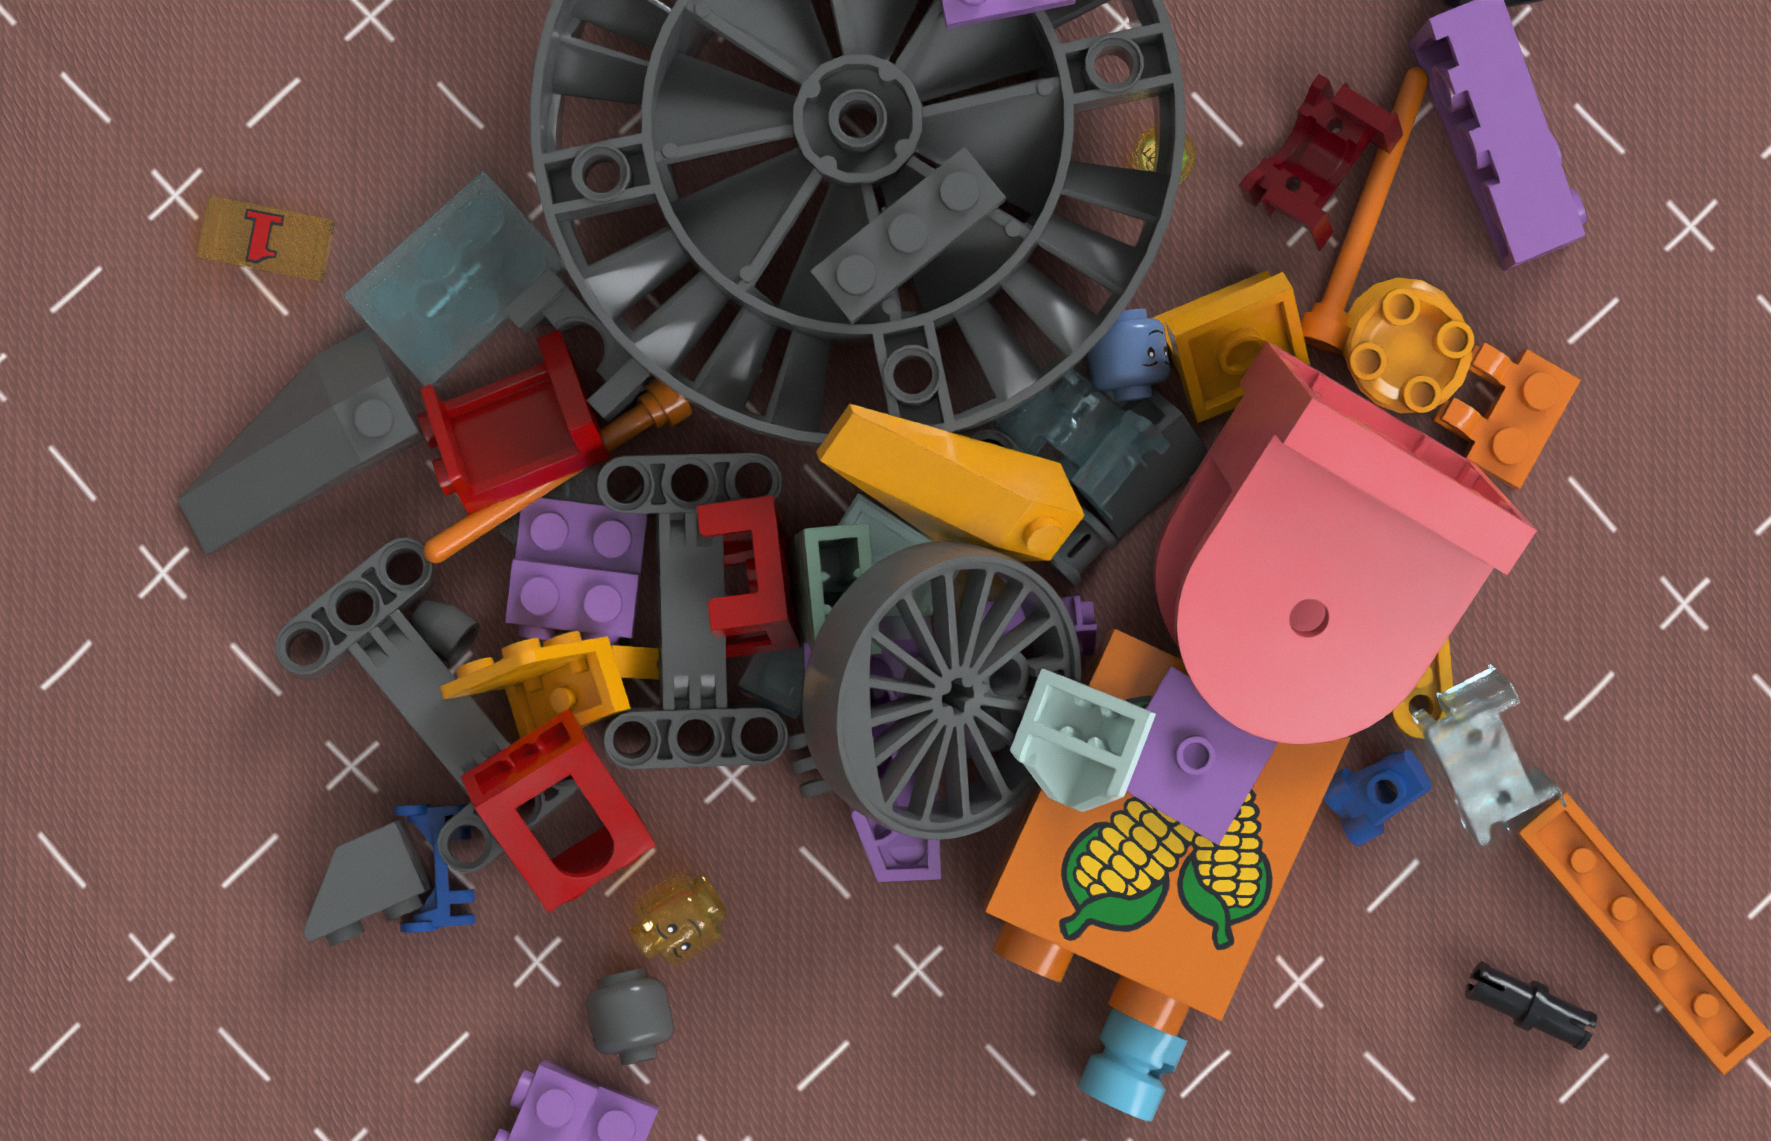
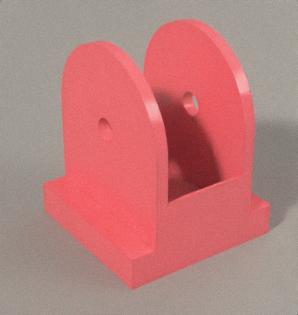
M1266 340L1239 382L1246 393L1164 522L1155 550L1153 584L1161 617L1170 636L1178 646L1183 664L1191 681L1200 695L1219 715L1236 727L1267 740L1291 744L1322 743L1353 735L1370 727L1393 711L1417 685L1492 570L1496 568L1508 575L1537 530L1475 463Z

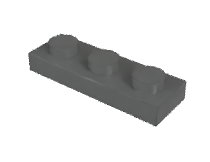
M964 146L810 270V274L850 324L853 325L1006 201V197Z

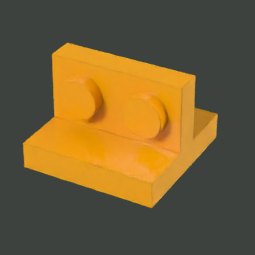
M1268 270L1153 317L1159 320L1165 328L1168 354L1179 372L1188 408L1197 424L1237 407L1246 393L1239 382L1266 340L1310 366L1293 287L1283 272L1271 276Z

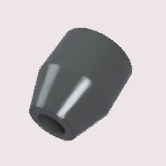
M428 599L418 606L410 620V624L432 651L449 664H454L462 658L474 642L480 628V624L454 605Z

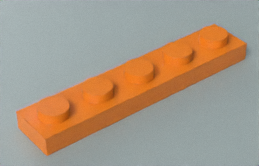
M1561 791L1514 831L1718 1073L1725 1075L1771 1036L1770 1031L1567 792Z

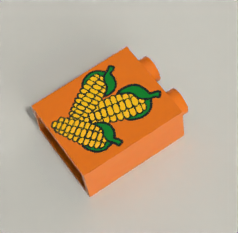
M1112 629L1105 632L1082 684L1145 709L1169 666L1187 676L1189 674L1182 659L1117 629ZM1347 736L1333 741L1312 744L1278 742L1219 845L1128 792L1125 793L1123 798L1085 812H1080L1049 799L1039 786L1030 796L981 902L986 913L1005 921L992 951L1019 966L1060 983L1074 953L1120 974V977L1107 1004L1142 1023L1173 1036L1178 1035L1190 1007L1222 1021L1351 737Z

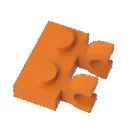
M1484 342L1480 347L1477 345L1473 346L1472 361L1468 372L1500 388L1485 416L1482 417L1475 409L1452 397L1450 401L1447 400V402L1440 404L1431 422L1468 441L1469 444L1462 456L1475 463L1484 473L1514 490L1521 489L1581 380L1528 349L1520 351L1513 363L1504 353Z

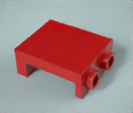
M560 329L536 339L544 362L449 401H442L439 398L432 383L420 388L426 411L417 414V418L431 449L439 447L441 454L440 458L432 460L436 477L446 496L457 493L468 515L610 458L593 408L587 401L589 397L580 372Z

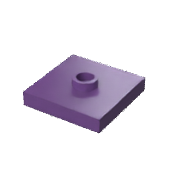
M1169 666L1145 707L1146 710L1155 713L1156 716L1126 792L1219 845L1278 742L1252 735L1224 719L1200 695L1189 676Z

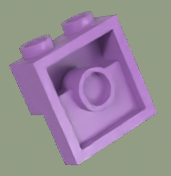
M541 497L521 510L515 559L512 560L505 623L519 624L518 636L539 638V640H548L556 637L557 629L582 632V640L608 636L611 645H619L620 637L632 638L635 634L649 513L625 514L615 512L604 504Z
M544 1059L538 1066L536 1074L527 1070L523 1071L510 1101L511 1106L520 1109L519 1115L512 1131L508 1132L500 1128L494 1141H646L660 1107Z

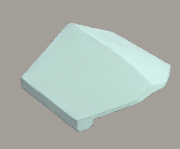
M1041 668L1010 751L1019 762L1024 764L1049 799L1080 812H1085L1125 796L1156 714L1121 698Z

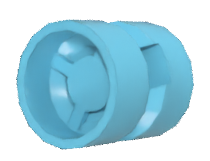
M1112 1007L1099 1036L1105 1046L1103 1053L1091 1054L1077 1088L1124 1113L1152 1122L1166 1091L1160 1078L1162 1074L1175 1071L1188 1040L1180 1034L1173 1036L1153 1028Z

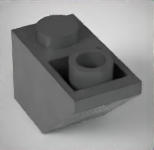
M404 819L394 821L336 847L303 930L308 943L325 936L329 946L332 947L365 932L360 920L383 910L387 921H391L423 906L418 894L434 887Z

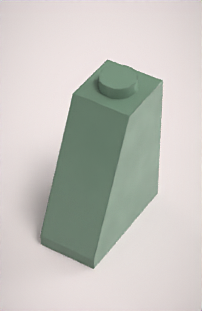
M869 523L807 528L785 540L791 583V603L811 651L823 623L836 602L856 579L873 566ZM871 641L870 655L882 654L881 648Z

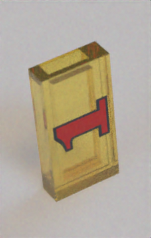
M209 196L197 257L201 260L323 283L335 222L328 218Z

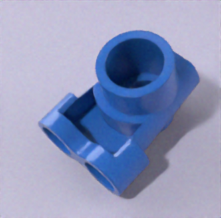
M1395 751L1385 755L1379 762L1352 773L1347 768L1336 772L1323 799L1339 816L1342 828L1348 839L1355 846L1359 847L1383 834V823L1430 791L1431 781L1426 775L1421 762L1414 756L1412 751ZM1384 779L1394 783L1398 793L1390 790L1384 783Z

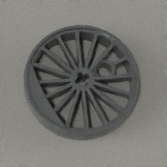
M956 541L921 543L899 550L869 568L852 583L830 611L815 640L806 669L803 688L804 730L813 761L825 782L844 802L861 815L887 829L916 838L943 840L967 836L988 828L1011 814L1039 787L1024 764L1013 756L1010 749L1041 668L1081 683L1079 643L1072 619L1063 601L1046 580L1026 565L1012 557L975 544ZM971 569L956 623L953 574L958 570ZM994 574H996L1006 585L982 621ZM931 580L935 640L912 596L913 589ZM894 605H896L921 655L917 659L877 629L879 622ZM1021 606L1026 619L999 640ZM871 641L907 668L903 679L870 674ZM1031 643L1032 659L1026 660L1020 651ZM998 670V673L994 680L991 683H989L990 675H992L995 671ZM1030 675L1031 683L1027 699L1020 698L1027 686ZM870 688L903 693V698L870 707ZM986 705L1023 711L1014 733H1012L983 711L980 706ZM899 719L873 740L872 727ZM974 719L1007 743L995 761ZM965 744L981 774L969 785ZM901 747L879 781L877 766ZM945 763L947 797L934 802ZM919 765L909 806H893Z

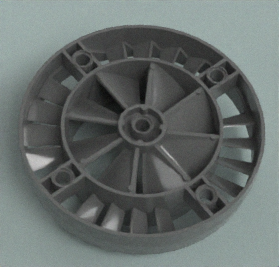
M553 0L545 19L535 58L530 98L531 151L536 186L548 229L566 270L587 305L617 343L650 375L681 398L721 420L759 435L799 445L820 447L830 432L819 429L830 345L844 347H874L888 415L956 434L966 432L1006 415L1041 394L1073 369L1106 335L1135 295L1155 259L1171 218L1181 178L1185 143V91L1179 51L1163 0H1120L1132 29L1060 44L1054 29L1111 0H1076L1073 5L946 30L941 1L933 0L898 59L893 64L888 62L919 0H830L842 56L833 59L811 0H677L672 9L659 0ZM586 23H591L652 48L650 61L581 40L580 38ZM717 33L795 82L801 88L796 97L697 58L713 34ZM1106 55L1120 57L1129 68V77L1118 84L1107 83L1097 75L1095 62ZM1028 72L1031 79L1028 82L922 107L921 104L924 101ZM565 96L642 105V133L562 149V121ZM1152 98L1155 125L1153 172L1070 161L1074 134V114ZM863 109L874 116L877 124L870 135L863 138H852L841 130L839 125L841 118L850 110ZM785 138H795L798 147L680 199L673 163ZM965 146L1004 194L1006 201L1027 211L1031 216L1025 223H1022L997 208L913 275L912 279L924 313L902 311L896 289L851 325L812 277L810 270L880 215L874 188L881 186L887 207L889 208L935 171L929 165L915 158L916 152L942 165ZM599 163H612L620 169L618 184L606 193H597L587 187V175ZM823 180L830 183L829 189L777 306L754 286L820 181ZM1060 194L1143 220L1142 229L1135 247L1053 214ZM659 202L668 226L591 265L589 264L579 241L574 220ZM1037 245L1112 292L1097 315L1027 262ZM691 262L698 273L633 331L620 315ZM1002 289L1007 292L1061 352L1042 370L988 302L999 294ZM730 302L740 311L694 382H692L676 370L727 303ZM958 322L996 398L960 414L953 415L936 332ZM776 331H780L791 337L766 414L762 416L744 410L774 335ZM906 361L923 363L931 374L930 385L918 394H908L901 391L893 379L895 370L901 363Z

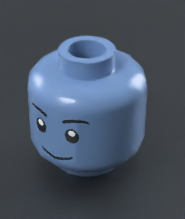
M1146 309L1124 310L1106 335L1087 354L1092 386L1100 391H1114L1115 403L1152 398L1151 385L1164 382L1168 379L1171 371L1163 324L1157 319L1147 318Z

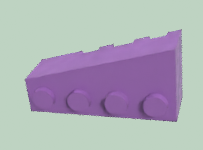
M1473 0L1429 18L1408 45L1417 66L1424 68L1429 74L1430 80L1427 90L1503 271L1505 272L1573 244L1584 237L1586 234L1583 224L1587 222L1584 205L1578 193L1573 188L1570 189L1562 168L1563 160L1556 139L1549 131L1504 0Z

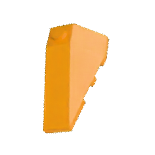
M853 404L848 405L816 451L822 463L934 541H956L975 544L1012 557L1017 561H1050L1085 516L1061 463Z

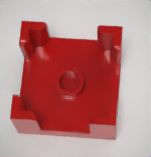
M770 495L697 506L700 534L703 537L723 535L724 566L745 563L747 565L749 594L713 598L708 602L710 630L713 636H726V658L801 648L798 618L791 603V583L785 541L788 539L787 527L774 496Z

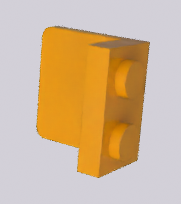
M579 631L550 638L543 642L544 647H541L539 638H531L511 644L501 649L503 659L494 663L493 658L488 657L461 665L456 668L458 679L439 687L443 700L505 689L520 739L569 708L582 728L631 709L608 636L582 640Z

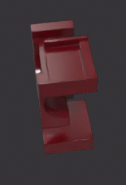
M1318 74L1312 82L1303 104L1297 110L1296 123L1284 145L1272 157L1268 159L1264 157L1260 164L1246 174L1239 184L1246 202L1257 207L1261 201L1268 217H1271L1273 212L1277 210L1310 231L1317 250L1321 251L1334 233L1327 213L1322 208L1370 142L1389 154L1392 152L1404 135L1398 114L1396 112L1393 114L1389 113L1351 90L1346 82L1337 94L1334 95L1329 79ZM1336 128H1342L1339 132H1332ZM1294 186H1300L1296 191L1290 190Z

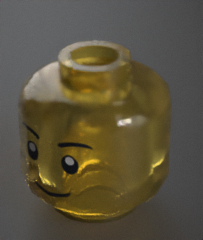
M678 871L636 898L634 913L638 923L630 927V932L636 944L648 959L659 955L668 964L680 966L721 940L723 935L722 921L728 917V913L720 896L706 877L699 875L693 878L688 873Z

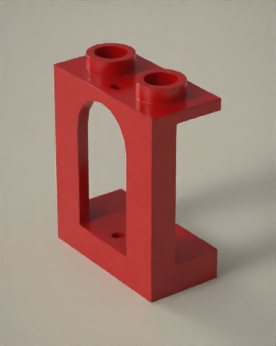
M570 708L460 776L475 810L548 913L565 902L576 900L589 887L616 870L632 865L643 853L656 846L639 812L635 807H632L592 747L582 726ZM571 775L605 826L558 856L550 859L516 808Z

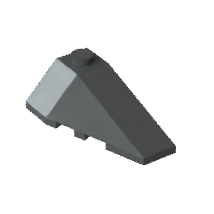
M368 327L314 356L177 499L206 555L222 549L426 440L417 415L371 328Z

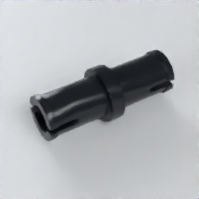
M1483 961L1479 962L1471 973L1470 978L1478 982L1476 985L1467 984L1465 998L1478 1001L1512 1017L1514 1025L1525 1031H1529L1534 1027L1571 1044L1573 1048L1578 1050L1584 1049L1590 1041L1593 1033L1584 1029L1586 1025L1596 1028V1013L1585 1011L1549 994L1548 986L1533 980L1527 984L1490 967V964Z

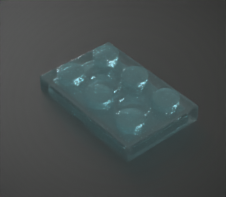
M483 170L343 296L423 386L432 383L433 387H435L510 320L503 310L543 272L550 268L559 276L566 268L560 254Z

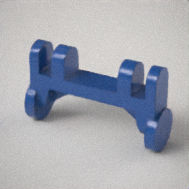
M411 804L393 806L394 816L406 815L407 821L414 823L433 846L436 886L419 913L412 915V921L400 922V932H425L438 930V927L476 924V914L460 913L450 915V904L475 902L474 889L449 890L448 865L443 862L438 852L437 843L440 830L445 825V816H455L468 804L445 806ZM463 827L456 831L451 841L471 839V828Z

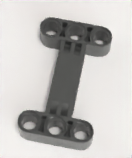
M749 451L621 454L612 456L604 461L596 472L594 481L596 494L605 506L615 512L625 514L655 513L660 705L630 706L631 709L606 718L603 722L601 730L603 747L612 762L622 768L659 769L762 765L773 762L780 757L787 746L788 731L786 724L773 708L765 703L754 701L727 702L726 636H713L710 630L708 602L711 599L725 597L723 535L703 537L699 532L697 506L749 499L742 497L736 490L735 476L742 466L752 462L761 465L766 471L768 478L765 490L757 497L773 495L776 501L781 493L782 475L776 463L766 455ZM682 465H696L704 474L705 484L702 492L690 500L677 498L671 488L672 475ZM631 466L641 476V490L632 500L625 502L616 501L608 493L606 486L607 478L617 467ZM751 718H767L772 722L773 734L770 741L763 747L756 749L743 745L740 735L744 724ZM688 720H703L710 725L711 730L710 739L707 744L695 751L685 750L680 747L677 742V734L680 727ZM634 721L646 726L648 731L647 742L637 752L625 753L614 746V733L623 723Z
M397 538L381 547L286 623L279 631L275 641L276 656L280 664L293 676L308 681L318 680L327 675L353 655L467 793L460 776L505 749L510 744L470 695L443 700L439 687L456 680V678L403 615L405 611L422 599L433 587L436 578L435 564L426 560L423 555L424 545L419 541L410 538ZM410 554L422 560L423 572L416 582L410 585H399L389 579L390 565L397 557ZM353 594H363L373 600L374 609L371 617L366 622L352 626L341 620L339 610L347 597ZM309 633L321 637L324 649L317 662L306 666L293 663L290 649L297 637ZM574 779L561 780L535 796L534 811L528 818L524 819L531 831L581 791ZM472 802L447 821L440 830L437 840L438 852L443 862L453 870L464 874L478 873L484 870L505 853L475 810ZM463 827L477 828L485 837L486 846L484 852L473 862L464 863L457 861L450 852L452 836Z

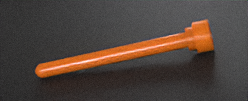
M1413 67L1407 71L1391 114L1394 112L1398 114L1404 135L1390 154L1378 147L1321 303H1314L1311 312H1304L1300 322L1305 344L1316 349L1334 354H1342L1351 331V328L1346 325L1349 314L1344 311L1429 84V74L1422 67Z
M656 378L644 385L645 393L637 397V406L600 429L608 453L614 451L652 425L656 429L665 424L670 428L674 427L693 414L688 401L681 398ZM584 469L465 516L428 540L423 547L424 557L431 563H440Z

